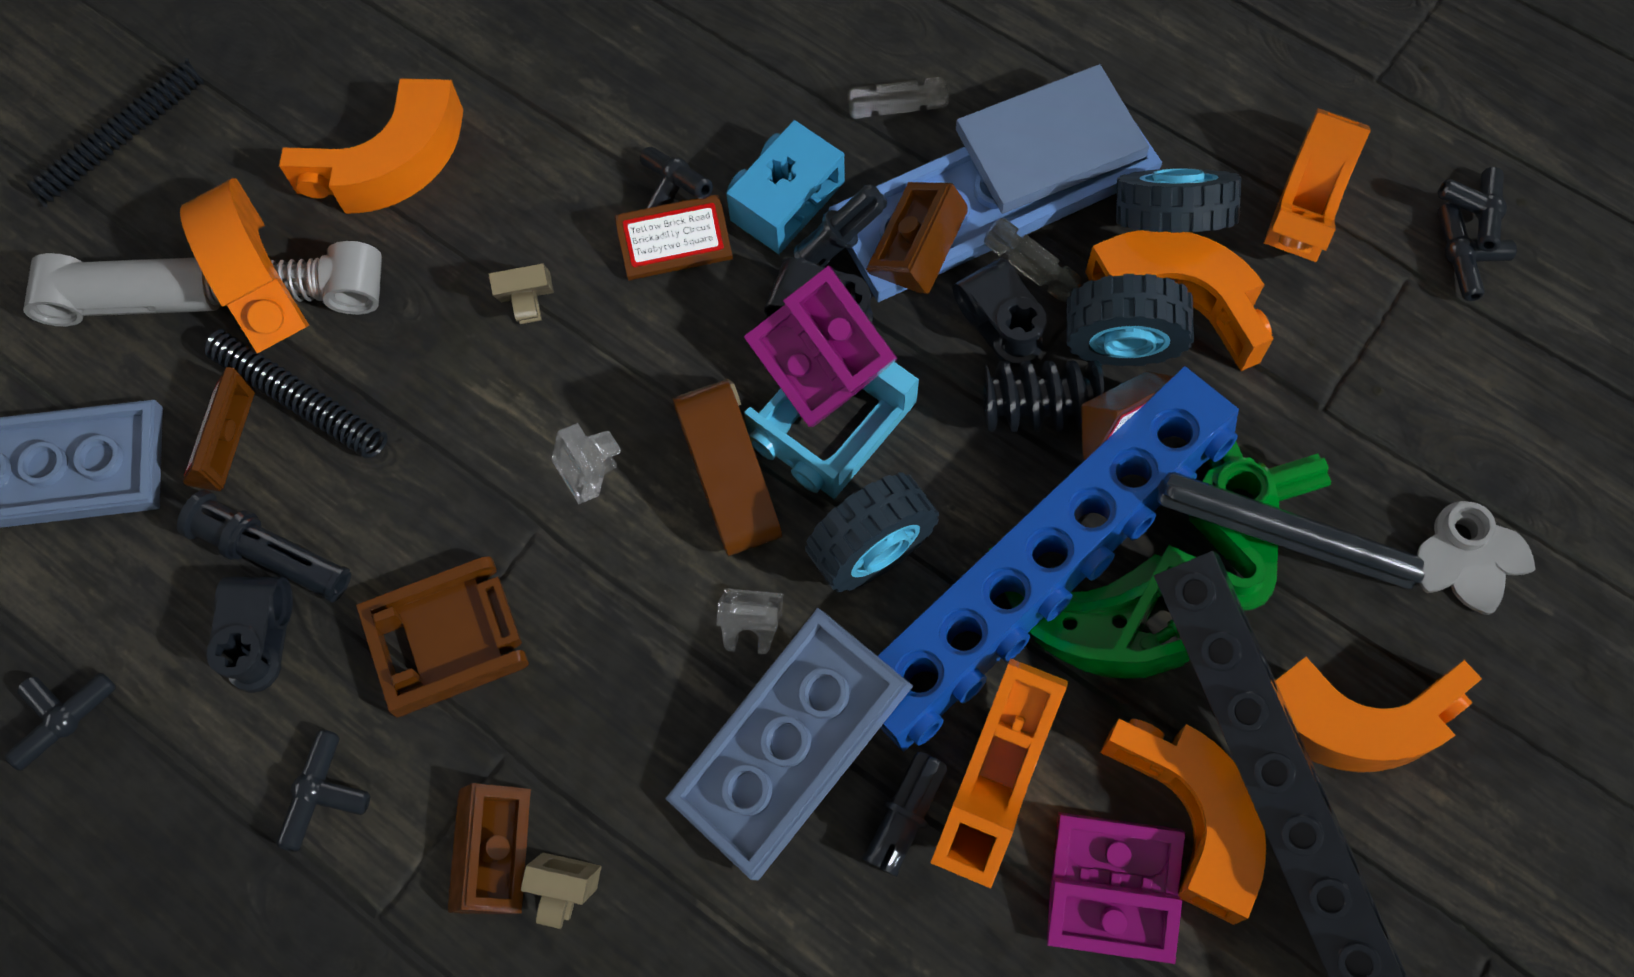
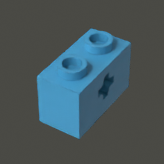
M794 120L781 135L776 133L769 138L762 149L761 156L748 170L743 169L739 171L731 180L726 193L730 221L777 254H780L844 184V153Z

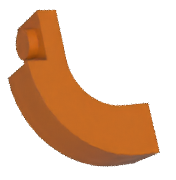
M399 79L396 104L392 117L385 128L375 137L363 144L344 149L283 148L279 166L296 194H303L311 198H325L328 195H334L345 214L371 212L397 204L429 184L444 168L456 147L461 130L463 108L452 80Z
M1317 108L1274 212L1264 244L1317 262L1321 251L1327 250L1336 230V213L1348 181L1371 131L1368 125Z
M232 178L181 206L180 217L182 226L201 271L221 306H228L257 354L309 326L265 251L258 229L266 225L237 178Z
M1137 230L1115 236L1092 247L1085 271L1090 281L1099 280L1105 276H1121L1123 274H1151L1160 278L1167 277L1173 279L1176 283L1185 285L1188 292L1192 293L1193 308L1201 312L1213 325L1240 371L1261 362L1274 339L1266 315L1260 309L1254 308V304L1265 284L1257 273L1237 254L1209 238L1190 232L1171 233Z
M1304 657L1279 677L1276 683L1311 761L1344 771L1376 772L1408 764L1456 736L1446 724L1473 703L1465 693L1482 678L1464 660L1443 674L1408 704L1387 709L1367 707L1348 699L1331 685L1307 657Z
M1010 658L931 864L991 889L1014 832L1018 814L1037 761L1066 691L1067 680Z
M1118 719L1110 730L1100 753L1166 785L1182 801L1190 816L1194 834V845L1190 862L1179 886L1178 896L1182 900L1232 925L1248 919L1263 879L1266 863V837L1264 827L1236 763L1213 740L1187 724L1177 733L1171 744L1163 740L1164 733L1150 723L1138 719H1131L1127 723Z

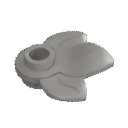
M1459 501L1445 507L1435 520V535L1423 542L1417 552V556L1424 561L1423 572L1425 576L1419 584L1426 593L1437 592L1451 586L1454 595L1465 606L1485 615L1494 613L1499 606L1504 594L1506 575H1525L1535 570L1532 552L1524 538L1516 531L1496 525L1491 512L1475 502ZM1455 524L1467 527L1471 533V539L1468 540L1462 537L1457 532Z

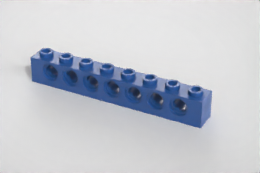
M1184 366L878 655L880 659L908 682H910L914 675L920 672H931L938 676L937 683L929 691L916 693L910 690L880 729L903 752L914 742L920 746L932 738L943 724L944 720L941 716L956 701L964 704L971 700L986 683L987 677L985 674L1000 659L1008 662L1010 658L1016 657L1030 639L1028 632L1043 618L1047 621L1056 618L1070 603L1073 596L1070 592L1084 578L1087 577L1092 581L1099 577L1113 561L1115 556L1113 551L1127 537L1134 541L1145 533L1155 520L1156 513L1154 511L1160 506L1157 501L1159 483L1168 473L1176 472L1196 479L1197 474L1195 472L1209 458L1213 462H1217L1227 454L1238 437L1235 429L1239 409ZM1175 436L1184 439L1188 444L1181 448H1170L1163 445L1160 441L1164 438ZM1134 474L1144 477L1148 482L1141 487L1130 488L1121 484L1119 480L1127 475ZM1088 513H1097L1104 516L1107 521L1099 527L1088 528L1081 525L1078 519ZM1047 552H1056L1066 558L1063 564L1055 568H1044L1036 563L1037 558ZM1008 591L1017 592L1024 597L1022 603L1012 609H1001L993 604L997 596ZM965 631L975 632L982 637L979 644L971 650L960 651L951 646L954 637Z

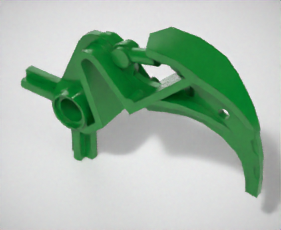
M1237 442L1217 462H1213L1210 458L1207 460L1210 470H1208L1202 481L1228 491L1236 489L1245 490L1253 496L1254 500L1278 508L1280 501L1331 485V479L1327 473L1329 469L1325 458H1320L1319 454L1268 469L1262 462L1256 463L1250 457L1243 458ZM1189 516V521L1243 577L1240 578L1227 572L1243 609L1253 610L1264 605L1272 596L1277 581L1278 545ZM1168 545L1162 557L1157 554L1153 555L1136 569L1107 586L1086 592H1070L1073 596L1068 606L1051 621L1043 618L1028 634L1046 651L1062 661L1083 671L1103 677L1146 678L1181 667L1190 660L1182 639L1161 645L1174 636L1177 639L1180 638L1173 619L1167 622L1168 626L1156 634L1144 633L1142 630L1159 597L1162 596L1154 575L1196 557ZM1004 592L1012 608L1017 607L1024 600V597L1017 592ZM1122 618L1125 620L1126 626L1116 628L1112 621ZM1067 620H1073L1076 622L1077 627L1073 630H1067L1064 628L1063 623Z

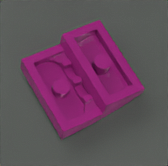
M827 266L784 299L785 305L744 336L808 427H814L898 359L830 266Z
M1058 812L1049 899L1047 945L1175 964L1182 899L1178 896L1185 832L1177 828Z

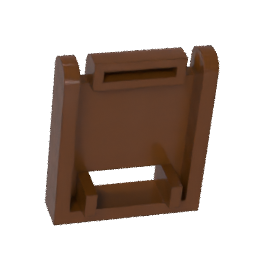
M491 557L475 559L356 605L388 710L396 718L512 674L529 665L526 653L523 650L502 655V653L520 646L522 641L499 577L497 576L479 584L477 582L497 572L494 560ZM404 627L419 675L412 668L398 674L395 673L384 634Z

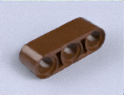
M725 380L673 398L680 425L727 556L729 557L782 538V531L729 381Z

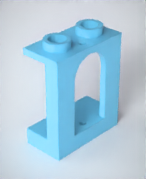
M893 362L866 385L863 390L879 400V403L837 452L825 461H822L787 435L791 425L800 414L782 389L775 394L759 413L751 407L744 412L747 432L753 448L762 456L770 460L777 456L793 468L791 470L792 475L805 488L814 493L821 489L835 499L917 403L919 379Z

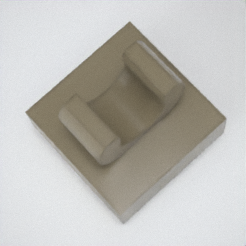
M543 263L488 273L493 296L501 303L512 301L515 319L519 321L520 325L542 321L537 296L554 293L550 271Z
M541 853L527 864L521 891L542 896L537 911L536 923L561 929L563 921H569L571 918L574 903L582 905L597 890L601 865L548 853Z

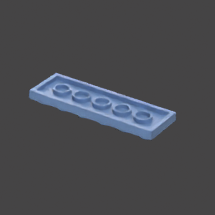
M1147 141L1149 150L1145 158L1002 214L968 151L963 147L876 186L880 193L886 197L887 207L857 234V244L850 249L847 248L875 299L877 302H880L907 290V288L870 275L866 268L908 182L953 183L967 204V214L939 271V274L1116 194L1118 177L1132 172L1160 170L1162 161ZM851 198L829 207V210L838 211Z

